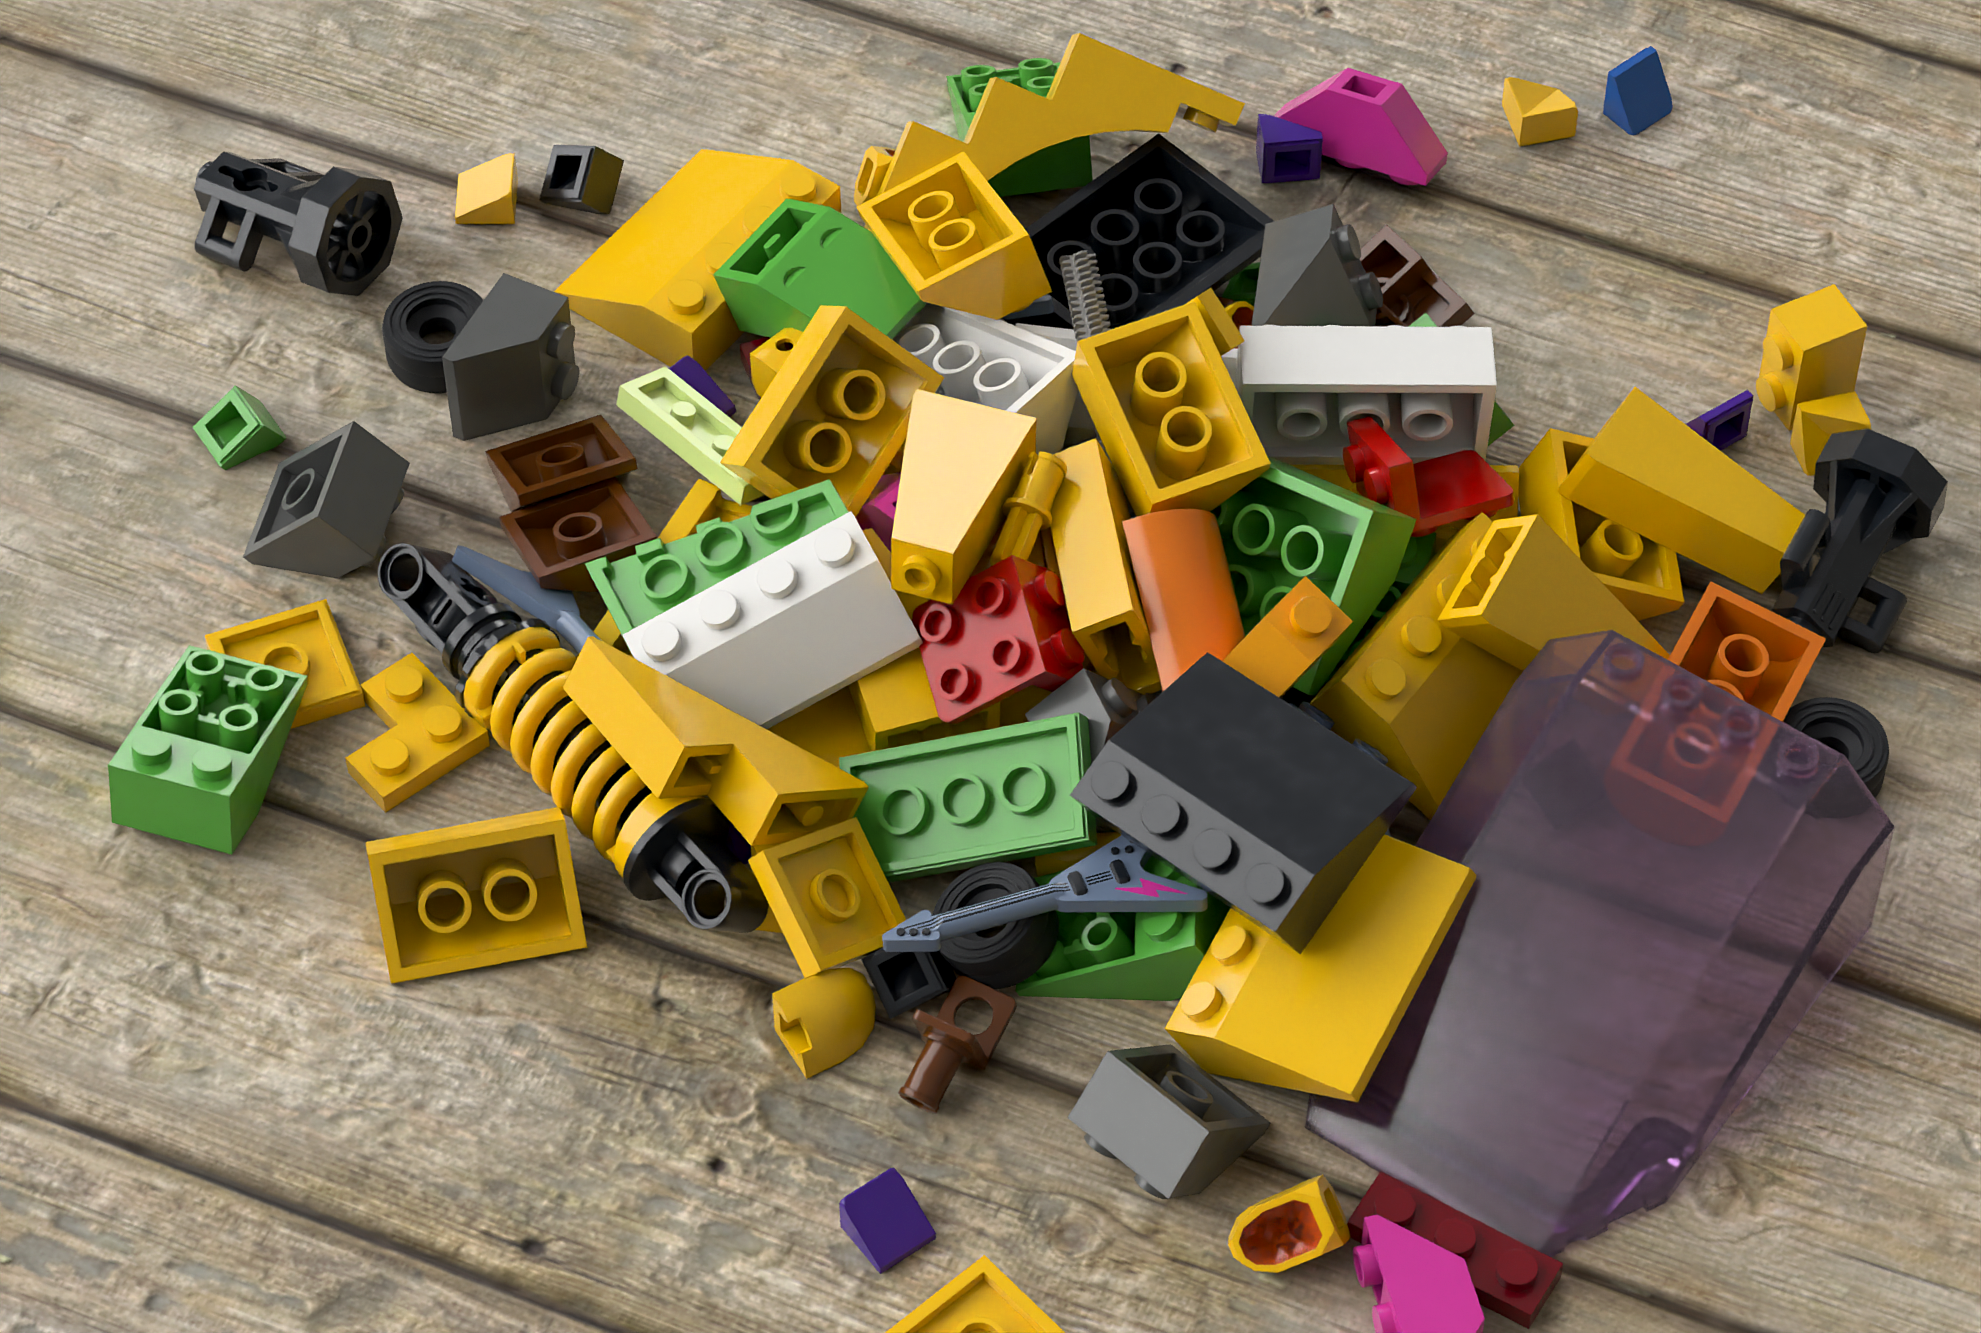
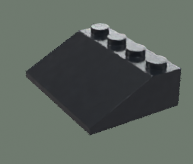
M1158 133L1025 228L1052 292L1047 295H1050L1052 298L1054 312L1005 321L1014 326L1016 323L1074 330L1059 259L1061 256H1069L1087 250V254H1096V258L1093 260H1097V265L1094 267H1098L1099 271L1095 274H1100V278L1097 281L1102 282L1099 287L1103 288V292L1100 294H1104V299L1101 301H1106V305L1102 308H1107V313L1103 315H1109V319L1106 320V322H1110L1108 328L1114 329L1182 306L1209 288L1215 291L1260 258L1265 224L1275 221Z
M1207 652L1107 741L1070 796L1098 820L1301 954L1417 787L1414 783Z

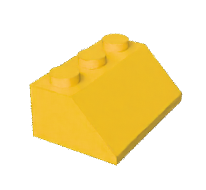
M964 151L856 207L860 217L923 302L998 320L1010 313L1026 309L1033 301L1052 292L1029 234Z
M1195 301L1077 342L1072 377L1136 517L1171 509L1190 508L1210 512L1270 468L1269 458Z
M821 305L720 463L771 499L830 479L848 511H852L856 517L907 437L914 393L917 389L935 393L944 377L848 307Z
M1550 428L1518 468V497L1521 516L1538 514L1638 621L1679 610L1684 604V597L1675 551L1565 498L1556 491L1594 438Z
M558 807L365 842L391 984L587 948L566 822L561 809Z

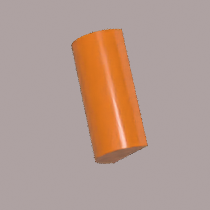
M1190 508L1171 509L1123 521L1162 691L1168 688L1207 652L1223 661L1246 637L1218 521L1213 513L1206 510Z
M1710 581L1606 772L1605 789L1615 809L1634 827L1665 843L1682 847H1703L1718 841L1726 831L1826 638Z

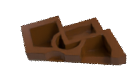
M1387 224L1361 248V264L1366 273L1373 272L1376 275L1383 295V306L1377 308L1375 326L1399 325L1408 327L1425 313L1430 316L1438 327L1461 326L1475 314L1467 302L1434 273L1422 256Z

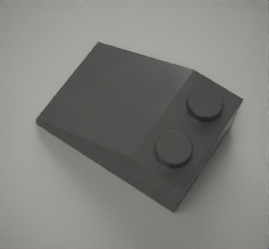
M1334 204L1265 224L1252 326H1375L1377 308L1383 306V295L1379 281L1373 272H1365L1360 261L1361 249L1357 234L1351 224L1343 225Z

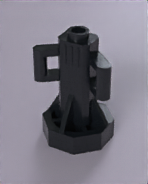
M223 151L214 161H209L200 168L194 186L201 211L205 212L195 240L196 253L246 272L253 266L263 235L283 243L302 283L327 293L360 296L390 265L403 219L392 182L361 170L333 166L323 175L281 158L247 159L232 152ZM228 221L241 226L235 243L222 238Z
M1861 429L1831 434L1816 461L1813 485L1814 491L1826 502V512L1824 514L1819 510L1809 509L1780 560L1783 590L1774 604L1772 612L1826 638L1823 647H1833L1837 637L1868 652L1880 653L1907 603V598L1900 591L1871 578V575L1883 554L1912 539L1929 537L1944 509L1948 481L1916 448L1873 430ZM1859 597L1876 605L1866 625L1849 617Z

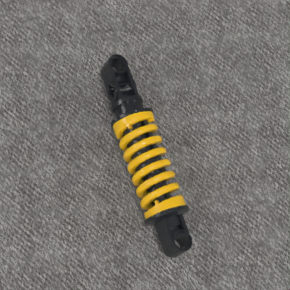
M399 543L390 547L382 556L378 566L379 586L383 593L415 624L418 633L442 653L444 667L455 679L459 680L455 687L456 702L462 708H465V712L471 718H475L482 727L492 732V736L500 747L512 753V758L523 771L532 775V779L543 793L552 796L553 802L561 809L562 813L573 819V823L584 837L594 841V846L600 855L615 864V868L623 878L627 889L636 898L644 901L668 897L686 916L687 920L700 929L734 933H749L757 929L767 915L769 903L757 878L724 844L730 827L728 818L710 798H705L703 795L658 799L563 689L577 659L571 651L560 647L559 636L553 630H550V626L546 621L537 618L522 621L520 616L509 605L498 603L497 599L486 587L476 581L468 572L452 562L453 555L448 552L406 543ZM727 896L726 906L724 908L725 897Z

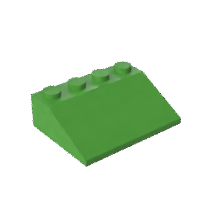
M1268 456L1271 464L1267 471L1210 512L1216 516L1245 636L1305 576L1353 621L1333 646L1293 686V688L1308 695L1316 696L1395 581L1417 519Z

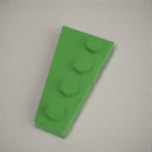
M828 479L753 505L751 514L730 522H722L721 518L718 517L696 525V534L664 544L661 538L635 546V555L612 563L605 556L585 563L623 636V634L843 516L849 511L831 480Z

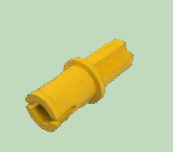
M1042 451L1038 455L1036 452H1031L1028 455L1022 477L1013 497L1007 498L1002 506V511L1007 519L990 558L991 566L1011 555L1027 561L1039 531L1047 530L1051 526L1052 515L1050 511L1053 506L1052 503L1067 473V466L1060 458Z

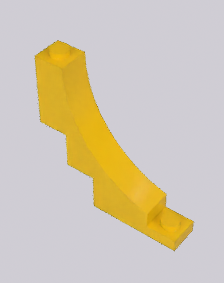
M1081 33L1071 36L1046 98L998 77L990 78L964 142L917 122H907L877 196L963 151L988 181L1013 163L1043 148L1073 138L1118 131L1167 133L1179 107L1186 109L1183 120L1216 133L1219 124L1226 127L1236 126L1245 103ZM865 224L864 228H866L867 230L871 231V230L868 228V226Z

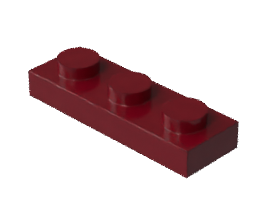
M1382 1171L1379 1172L1347 1221L1351 1239L1361 1244L1364 1217L1379 1215L1464 1258L1480 1305L1527 1329L1534 1322L1562 1275V1262Z

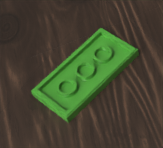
M1079 712L839 758L841 770L864 781L869 787L853 818L857 817L888 883L973 868L986 863L1007 862L1097 845L1096 818L1070 796L1091 766L1088 718Z

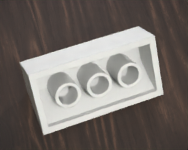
M926 303L924 308L915 314L892 339L944 377L935 392L936 394L1037 418V455L1040 451L1053 455L1062 449L1078 393L1077 385L1072 377L1076 351L1000 319L987 318L931 303Z
M1338 325L1240 326L1239 332L1245 341L1238 345L1236 390L1268 456L1286 464L1344 465L1343 448L1350 445L1347 422L1371 416L1410 457L1413 464L1463 450H1474L1484 460L1486 459L1497 387L1492 327H1403L1399 325L1387 327Z
M852 511L623 634L634 659L765 729H769L909 653L923 643L896 591L891 589V582Z

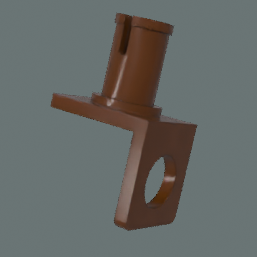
M962 975L955 980L937 1017L917 1009L912 1020L922 1036L921 1039L926 1044L904 1086L900 1088L899 1096L921 1110L937 1114L940 1108L939 1104L961 1062L970 1063L985 1070L1017 1008L1015 999ZM977 999L991 1006L993 1019L985 1031L973 1035L958 1028L955 1017L957 1010L962 1004Z

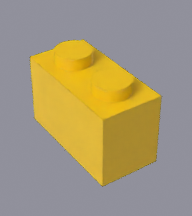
M1835 284L1772 308L1770 311L1767 334L1763 340V356L1759 378L1756 380V390L1765 409L1770 412L1774 411L1788 431L1793 430L1797 404L1854 392L1867 325Z

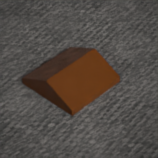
M602 415L485 451L490 468L510 511L567 494L613 477L617 478L638 469L636 458Z
M616 477L499 517L501 528L539 586L544 589L600 593L585 563L605 556L612 563L635 555V546L657 539L656 534Z

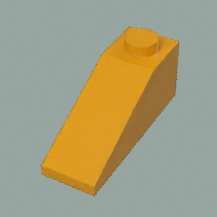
M1305 576L1222 662L1281 699L1333 646L1353 621Z

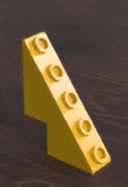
M593 636L587 638L563 686L565 692L658 799L707 795L751 846L784 843L853 818L869 788L864 781Z

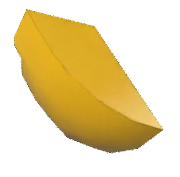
M831 968L818 974L810 975L772 993L775 1031L806 1079L843 1062L863 1047L874 1029L876 1003L873 992L864 974L852 968Z

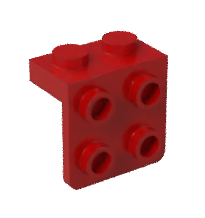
M1371 416L1347 422L1350 445L1343 448V461L1350 481L1353 484L1356 483V490L1361 496L1417 519L1411 537L1429 535L1435 532L1438 526L1463 519L1471 521L1481 512L1488 518H1491L1498 510L1510 507L1515 502L1513 489L1474 450H1463L1413 464L1410 457Z
M1011 555L970 577L953 604L930 599L915 608L912 614V623L923 641L919 648L936 710L942 721L958 724L1031 685L1054 692L1083 669L1084 650L1072 633L1065 607L1066 600L1062 581L1054 571Z

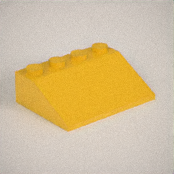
M701 149L554 292L568 297L570 310L671 367L688 355L706 371L744 333V331L739 330L713 274L786 198L828 206L841 213L840 186L794 160Z
M1483 512L1443 544L1310 702L1311 705L1324 712L1335 722L1332 728L1343 739L1351 744L1355 739H1360L1373 746L1387 757L1388 762L1385 766L1414 783L1417 788L1409 798V801L1449 839L1456 835L1567 697L1564 693L1447 630L1438 621L1441 612L1493 523Z
M1384 834L1301 954L1230 908L1164 1029L1207 1073L1358 1102L1477 875L1467 866Z

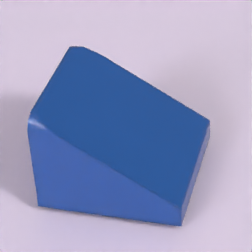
M1652 46L1643 49L1608 72L1603 114L1629 135L1639 134L1671 113L1673 108L1671 94L1657 50Z

